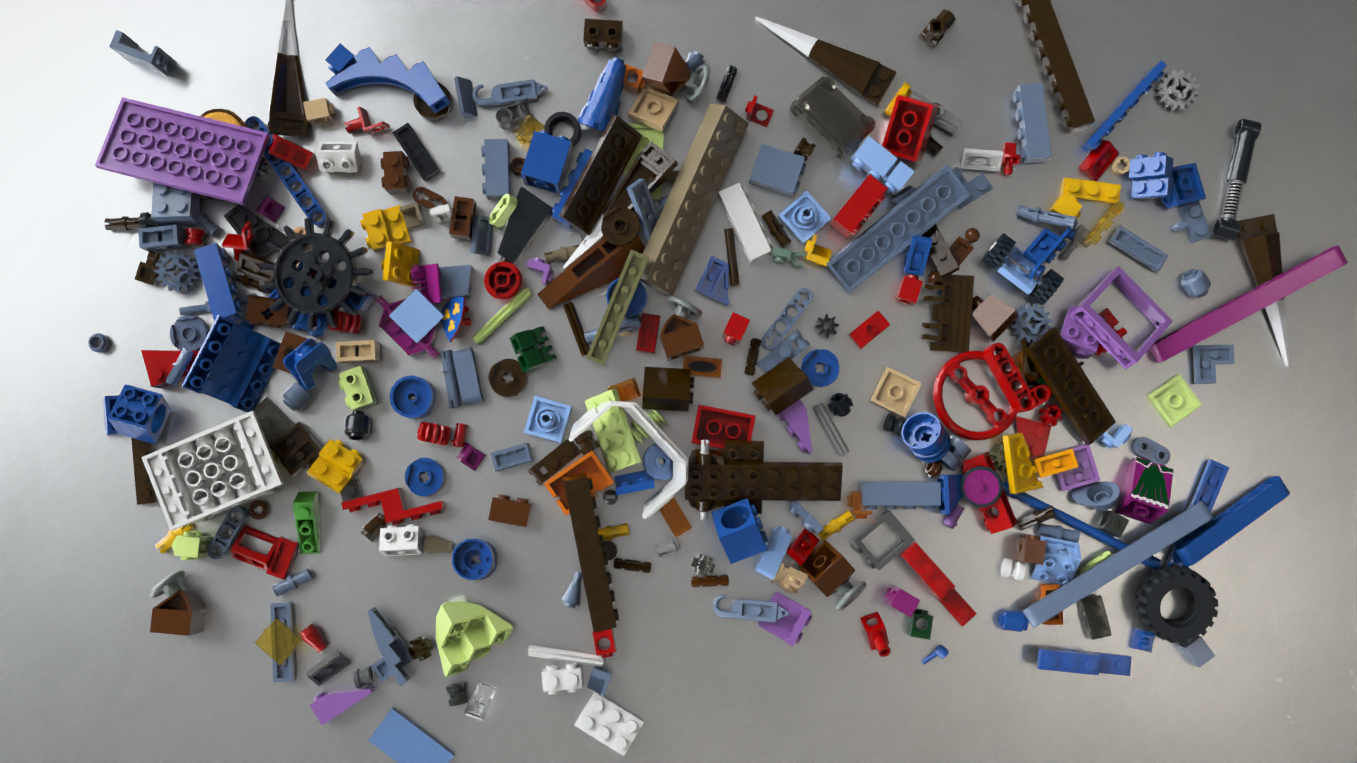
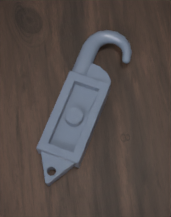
M534 79L498 84L493 87L491 98L481 99L478 97V91L484 87L481 84L474 88L472 98L480 106L511 104L522 99L532 101L537 100V97L545 92L548 87L535 82Z
M720 595L713 602L714 612L722 618L777 623L778 620L790 615L788 611L776 602L739 599L733 603L731 611L719 608L720 600L727 598V595Z

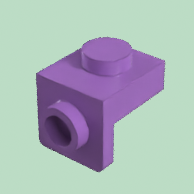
M540 258L528 259L527 268L544 273L542 284L547 286L548 281L551 282L554 276L551 265L545 264V260Z

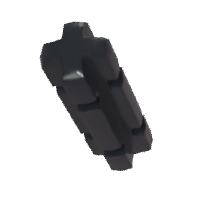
M728 65L719 89L720 91H718L716 97L721 102H725L728 97L727 93H729L737 73L735 66Z

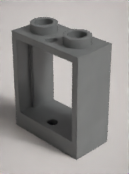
M886 510L852 539L854 542L852 546L859 554L863 552L867 557L866 563L872 569L880 570L915 540L890 510ZM886 520L903 542L878 562L861 540Z

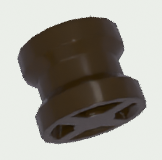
M803 137L793 154L805 157L804 161H807L816 145L808 143L807 139Z

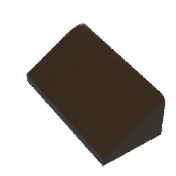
M1023 339L1021 340L1024 375L1027 383H1032L1039 379V371L1025 351L1032 343Z

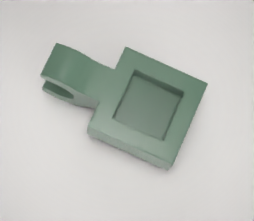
M773 247L771 258H774V261L785 263V261L790 260L796 267H802L803 263L796 261L797 257H804L805 254L803 252H792V250Z

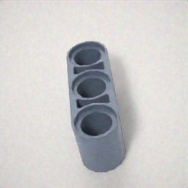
M472 347L453 351V361L464 406L483 402V393Z
M233 508L227 513L208 546L207 553L210 558L222 559L230 555L233 544L251 518L247 508ZM238 511H240L242 514V519L240 521L236 519V513ZM228 528H230L232 531V536L230 538H228L226 535V531ZM218 545L222 547L221 555L216 552Z

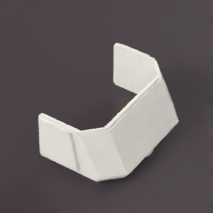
M607 401L602 402L596 408L593 406L573 424L569 437L570 442L611 406L622 407L673 461V479L644 503L642 517L644 519L650 518L688 482L689 459L637 403Z

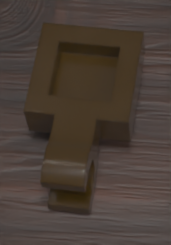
M149 250L146 263L140 261L134 280L156 286V278L159 274H156L154 270L159 269L156 263L160 261L161 254Z

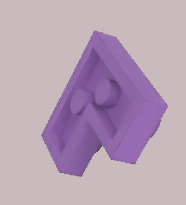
M1083 444L1073 447L1079 467L1056 473L1061 491L1100 481L1090 445Z

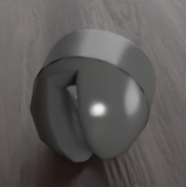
M605 491L603 501L608 505L615 504L618 501L616 491ZM615 495V499H606V496Z

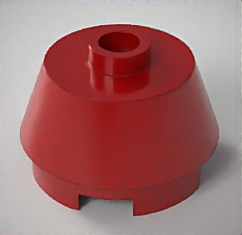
M505 261L497 262L486 271L484 285L491 296L497 299H509L519 292L522 286V275L514 264Z

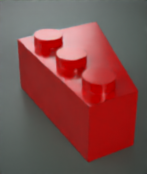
M141 350L151 387L163 388L170 386L166 379L174 367L173 362L176 363L182 351ZM191 351L195 353V355L192 357L189 365L186 368L188 369V371L184 372L178 383L183 382L185 380L199 351Z

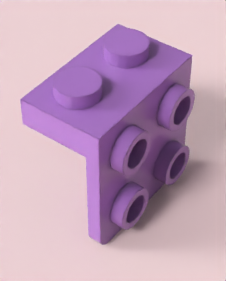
M1070 306L1060 335L1073 354L1078 358L1088 359L1097 352L1099 342L1071 314L1077 307Z
M775 592L770 602L779 603V606L788 611L790 615L778 620L777 623L759 621L758 624L761 628L793 646L801 640L803 635L801 631L804 625H809L812 619L811 611L783 594Z

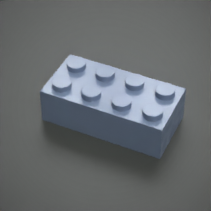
M153 183L151 218L160 226L198 224L200 194Z

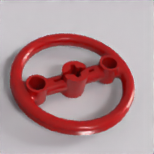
M969 351L951 358L940 369L934 383V405L939 418L950 431L969 440H986L994 438L1007 430L1014 422L1018 413L1011 406L1007 415L1003 409H997L989 400V390L983 385L976 386L969 379L966 368L960 366V363L976 359L985 361L983 351ZM1002 366V370L1006 374V368ZM955 370L960 373L959 379L955 376ZM947 376L951 382L958 383L965 391V401L969 405H978L983 410L988 423L994 426L992 429L983 432L969 431L951 419L945 409L942 394ZM1012 382V388L1013 390H1016V386ZM995 412L999 415L998 421L994 418Z

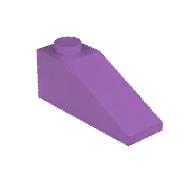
M372 686L331 691L326 695L322 692L313 698L315 702L310 707L321 725H324L371 694L376 688Z

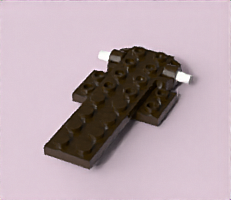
M701 440V449L692 450L688 458V482L685 484V500L689 501L691 507L700 511L701 520H703V516L707 520L708 511H711L713 508L721 507L722 505L726 507L748 498L750 505H755L758 514H762V500L841 501L842 462H764V441L724 440V451L709 449V440H706V444H704V440Z

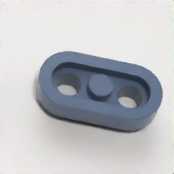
M1138 437L1132 442V451L1137 456L1156 464L1165 465L1169 462L1170 452L1166 447L1147 437ZM1142 443L1146 445L1145 450L1141 448ZM1160 452L1163 453L1162 459L1158 456Z

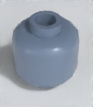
M1191 269L1183 274L1181 286L1188 296L1201 298L1208 293L1211 282L1202 270Z
M293 383L283 393V402L291 410L301 411L311 402L312 395L310 392L312 390L308 391L298 383Z

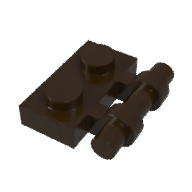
M243 251L240 253L237 271L244 273V275L238 274L236 281L242 283L245 287L251 286L258 289L259 292L271 294L274 290L262 291L260 286L268 282H274V271H267L259 267V265L266 262L270 264L275 263Z

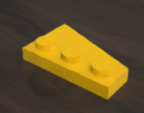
M1023 433L1004 435L1003 443L1010 494L1044 488L1042 482L1038 481L1036 476L1038 472L1036 466H1032L1030 461V451Z

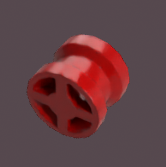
M185 228L187 238L184 240V244L203 247L204 241L202 238L205 235V230Z

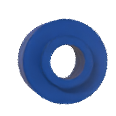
M1003 610L1002 614L998 616V625L1001 626L1002 630L1022 632L1028 629L1029 621L1023 612Z

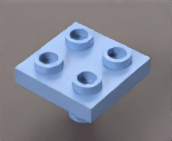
M807 190L778 215V218L802 244L807 242L832 219Z
M534 396L524 433L562 443L572 406Z

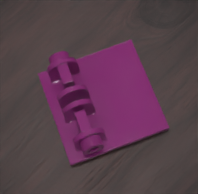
M439 265L412 266V279H420V281H412V283L421 284L420 287H412V289H421L419 291L431 303L442 302L443 292L440 287L441 271Z

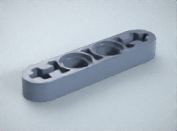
M801 288L798 290L761 339V345L765 350L771 351L778 346L811 303L813 294L810 289ZM806 292L808 294L807 298L809 300H804L801 303V306H804V308L801 309V307L798 304L793 303V301L796 300V302L798 303V301L801 298L799 294H804ZM789 307H795L798 310L796 317L788 315L787 310ZM778 322L786 324L787 328L784 332L777 331L776 324ZM771 330H773V332L776 335L781 336L780 339H778L777 336L775 337V339L773 340V343L775 344L774 346L765 345V338L770 339L773 335V333H770Z

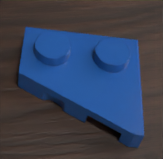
M710 256L694 291L728 306L729 264L714 256Z

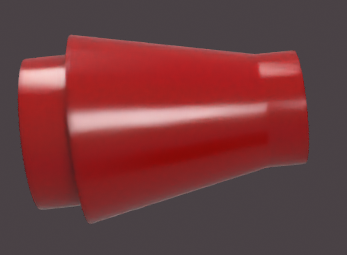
M312 623L299 633L302 636L301 639L318 653L328 646L318 627Z

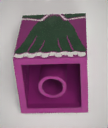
M1136 457L1128 465L1115 507V513L1153 524L1169 510L1174 469L1168 468L1163 464L1150 462L1145 458Z

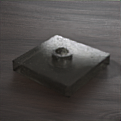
M266 397L253 410L256 413L269 446L295 425L269 397Z

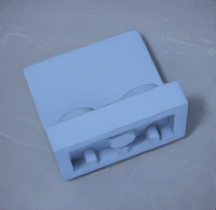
M1041 536L1040 540L1046 541L1044 564L1035 565L1031 579L1060 585L1068 583L1073 579L1081 562L1079 543Z

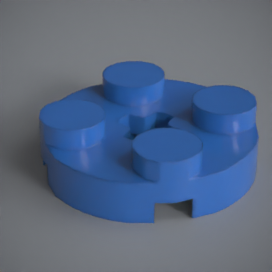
M817 349L810 351L804 357L801 370L808 377L812 386L822 388L832 384L839 375V362L831 351ZM823 363L825 365L823 367L825 372H816L817 368L815 365Z
M430 458L417 459L407 467L405 472L406 485H408L412 493L418 496L435 494L444 483L443 467L437 461ZM426 471L430 478L424 483L423 479L420 478V474H424Z

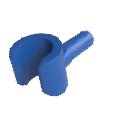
M938 645L931 655L921 661L923 664H926L937 655L944 659L949 653L948 649L943 645Z

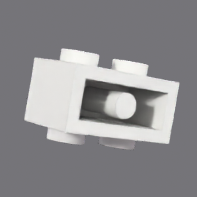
M319 142L316 156L320 172H358L361 164L358 142Z
M408 524L406 527L390 525L387 528H380L379 551L384 556L423 554L424 531L416 524Z
M577 663L565 664L566 667H558V665L546 666V669H543L541 672L543 692L548 691V694H559L560 690H568V693L579 692V689L584 686L582 665L577 666Z

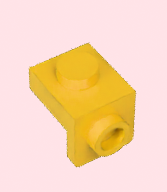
M813 235L812 240H808L804 250L807 251L805 259L827 266L826 263L830 260L832 250L816 245L817 235Z

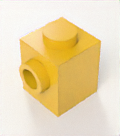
M1063 193L1056 199L1049 212L1076 216L1078 219L1081 215L1079 211L1082 205L1079 204L1075 197L1067 196Z

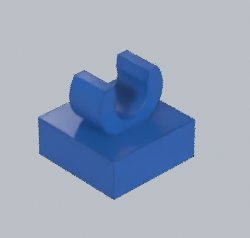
M1133 628L1130 647L1152 652L1155 634Z

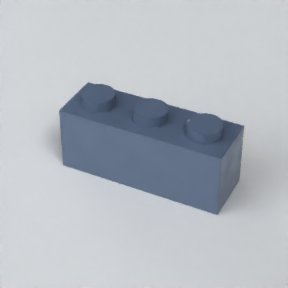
M484 139L485 145L481 146L482 157H485V164H482V175L485 176V183H482L483 194H486L488 200L501 199L505 194L511 195L510 143L508 139Z

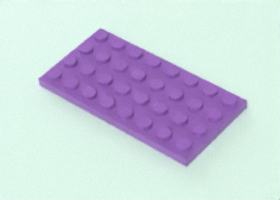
M122 97L94 166L97 169L245 205L270 136L267 132Z

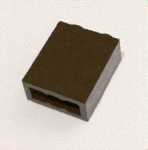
M790 357L752 382L755 388L753 393L759 401L762 399L765 409L767 411L771 410L775 416L814 390L808 377Z
M645 367L642 409L689 411V404H693L694 392H690V388H694V377H691V369Z

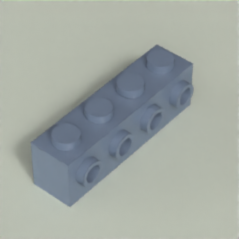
M1042 82L1021 84L1013 92V101L1017 104L1015 118L1016 121H1019L1018 139L1021 140L1022 144L1020 155L1024 160V164L1046 162L1052 155Z
M860 482V505L865 506L866 509H877V506H885V509H897V506H904V509H916V506H924V509H935V506H941V482Z

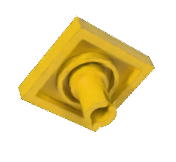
M387 242L385 259L381 261V269L383 270L382 280L408 287H416V283H412V281L417 279H412L411 270H413L412 266L418 265L420 249Z

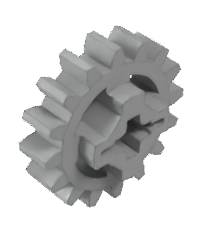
M1174 69L1171 73L1167 72L1159 80L1161 84L1157 85L1156 88L1160 91L1156 96H1161L1162 98L1159 103H1166L1164 108L1171 106V111L1177 108L1179 111H1182L1197 101L1195 97L1200 92L1196 91V89L1200 86L1194 84L1197 78H1190L1191 72L1185 75L1184 69L1179 73L1177 69Z

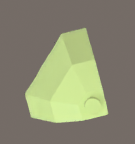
M459 600L442 604L436 616V641L445 677L464 672L469 668V663L475 658L480 660L491 652L490 647L506 641L513 629L512 625L478 604Z

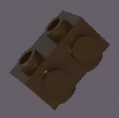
M585 19L584 47L590 50L606 48L609 51H617L622 49L623 21Z

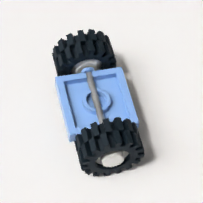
M1003 233L993 243L982 261L995 269L1004 260L997 272L1026 294H1030V297L1040 305H1044L1053 296L1054 292L1058 290L1064 278L1053 269H1050L1042 278L1041 274L1040 276L1036 275L1032 280L1028 277L1036 264L1023 256L1024 252L1015 246L1016 242Z

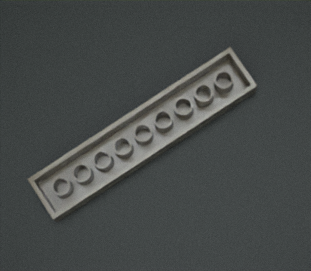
M710 103L644 249L643 255L648 256L649 260L640 281L658 292L673 295L749 125L748 122L726 105Z

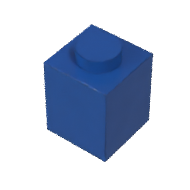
M341 43L325 59L329 64L328 69L335 75L346 70L348 66L357 63L353 57L355 55Z

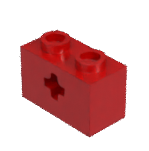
M733 312L722 334V338H725L724 342L735 346V344L739 345L750 320Z

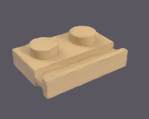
M782 563L774 580L771 579L770 582L773 583L775 581L779 583L778 586L782 587L785 592L796 594L806 582L808 574L792 567L788 569Z

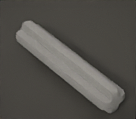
M820 403L814 406V411L839 455L847 454L849 449L824 404Z

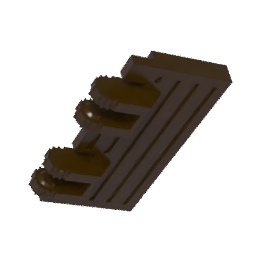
M935 274V282H943V285L925 284L924 289L943 290L942 297L924 296V301L942 302V304H933L932 320L941 321V323H922V327L940 328V335L923 334L921 339L939 340V342H930V350L969 352L974 276L948 275L942 278L940 274Z

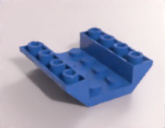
M217 315L182 387L226 402L244 412L253 411L274 370L273 365L281 343Z

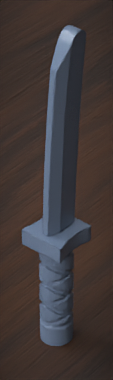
M249 295L237 297V300H240L241 304L248 303ZM206 301L204 305L179 308L180 315L203 311L212 313L209 301Z

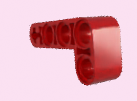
M995 343L984 348L983 357L1015 412L1023 413L1033 410L1050 399L1051 391L1048 386L1038 385L1028 388L1008 350L1002 343ZM1002 366L1006 368V374L1003 372ZM1012 382L1015 384L1016 390H1013ZM1037 390L1040 392V398L1037 396ZM1021 400H1024L1025 407L1022 406Z

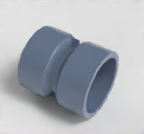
M951 435L950 449L940 461L949 470L955 471L961 464L960 459H965L971 452V449L959 438Z

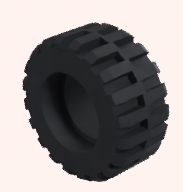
M1171 564L1170 567L1166 565L1160 566L1159 571L1153 569L1150 571L1151 575L1148 578L1146 576L1143 577V585H1138L1136 589L1139 596H1135L1134 602L1138 604L1135 609L1136 613L1140 616L1141 622L1158 638L1166 639L1170 643L1178 641L1183 644L1188 642L1187 639L1191 641L1197 640L1199 634L1204 636L1207 633V627L1213 626L1215 622L1212 619L1217 617L1218 611L1215 609V607L1219 606L1218 599L1214 597L1216 592L1210 586L1211 584L1200 574L1189 567ZM1175 588H1187L1191 593L1192 599L1188 611L1179 618L1165 619L1160 612L1163 597Z

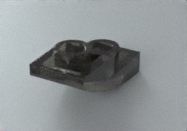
M1101 595L1081 599L1091 639L1095 640L1111 636L1109 621Z

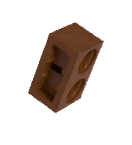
M454 196L449 234L452 238L472 239L473 217L476 214L477 207L474 199Z

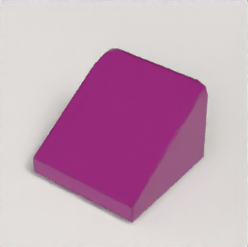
M266 195L256 211L272 222H275L285 207Z
M467 442L456 458L475 471L486 455Z

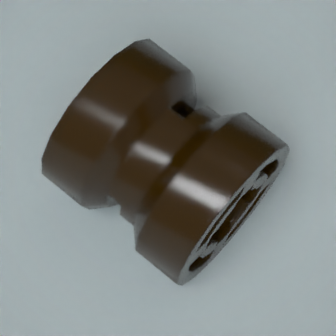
M591 430L585 431L574 439L577 444L581 445L583 456L600 446L597 441L592 439L593 433Z

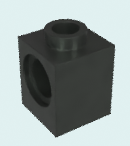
M1104 511L1096 528L1113 537H1121L1129 519L1113 511Z

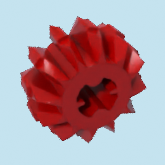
M335 311L334 314L338 327L332 328L328 323V328L331 331L354 334L360 331L361 316L359 314L352 316L343 311Z
M421 422L417 430V439L419 441L447 445L448 440H450L451 429L448 426Z

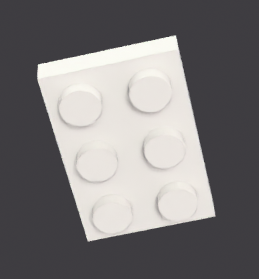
M594 691L574 726L625 756L644 724V720L607 697L600 696L599 692Z

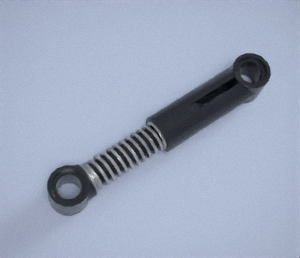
M1240 118L1235 126L1234 136L1236 138L1226 179L1228 189L1226 190V199H1224L1221 218L1216 220L1212 233L1215 237L1233 241L1238 235L1240 224L1236 221V214H1238L1236 211H1238L1237 208H1239L1238 205L1240 204L1239 198L1241 196L1239 195L1242 192V185L1247 183L1255 141L1261 131L1260 122Z

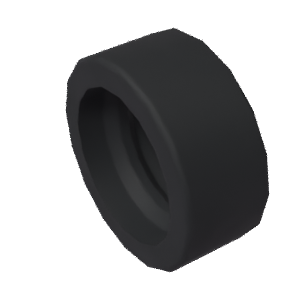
M567 112L554 113L547 119L544 131L549 132L553 136L552 127L556 122L561 120L570 122L574 128V133L569 141L572 142V147H574L581 136L578 120Z

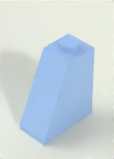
M779 526L778 529L773 528L768 542H766L767 551L760 554L754 566L755 571L774 580L793 537L789 535L790 530Z

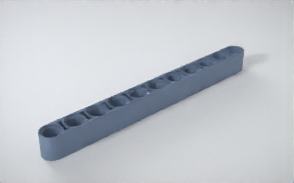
M1203 501L1198 502L1022 610L1033 628L1037 627L1214 518Z

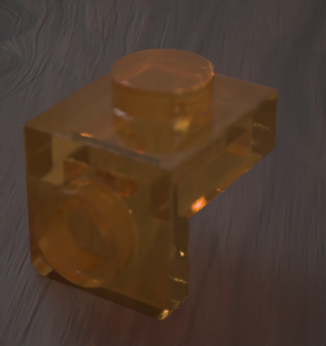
M635 378L607 387L608 391L617 388L620 400L623 402L641 396Z
M850 491V495H847V506L850 507L851 514L856 515V519H867V515H872V511H861L860 491Z

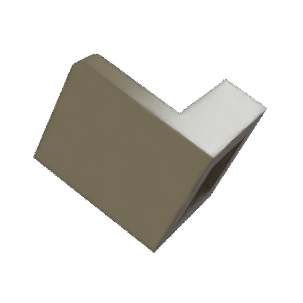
M418 202L399 207L408 230L427 225L422 207Z

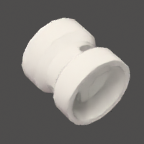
M1005 558L1001 566V577H1013L1017 581H1022L1026 569L1025 562H1013L1011 559Z

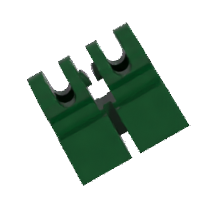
M544 326L515 333L509 338L515 354L521 353L517 359L523 373L557 359L555 354L548 355L546 353L553 349L552 345L542 346L540 349L538 347L535 348V346H541L549 341L548 336H539L546 332Z

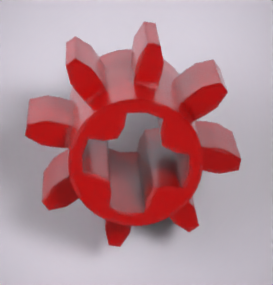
M1046 403L1044 408L1038 410L1041 414L1038 420H1041L1045 427L1048 424L1055 427L1057 421L1063 420V417L1060 416L1063 409H1059L1057 403L1051 406L1049 403Z

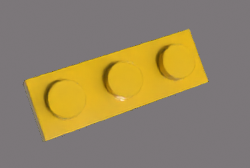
M1064 177L1062 179L1061 195L1064 193L1067 196L1075 197L1077 200L1117 205L1119 204L1121 185Z

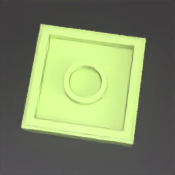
M1180 374L1175 375L1147 396L1169 427H1173L1202 406V403Z

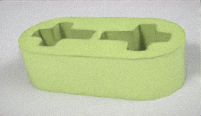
M505 194L490 214L489 223L501 228L515 210L517 198Z

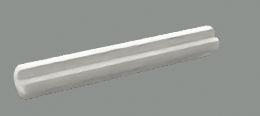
M530 645L528 649L529 656L597 667H603L605 658H602L600 655Z

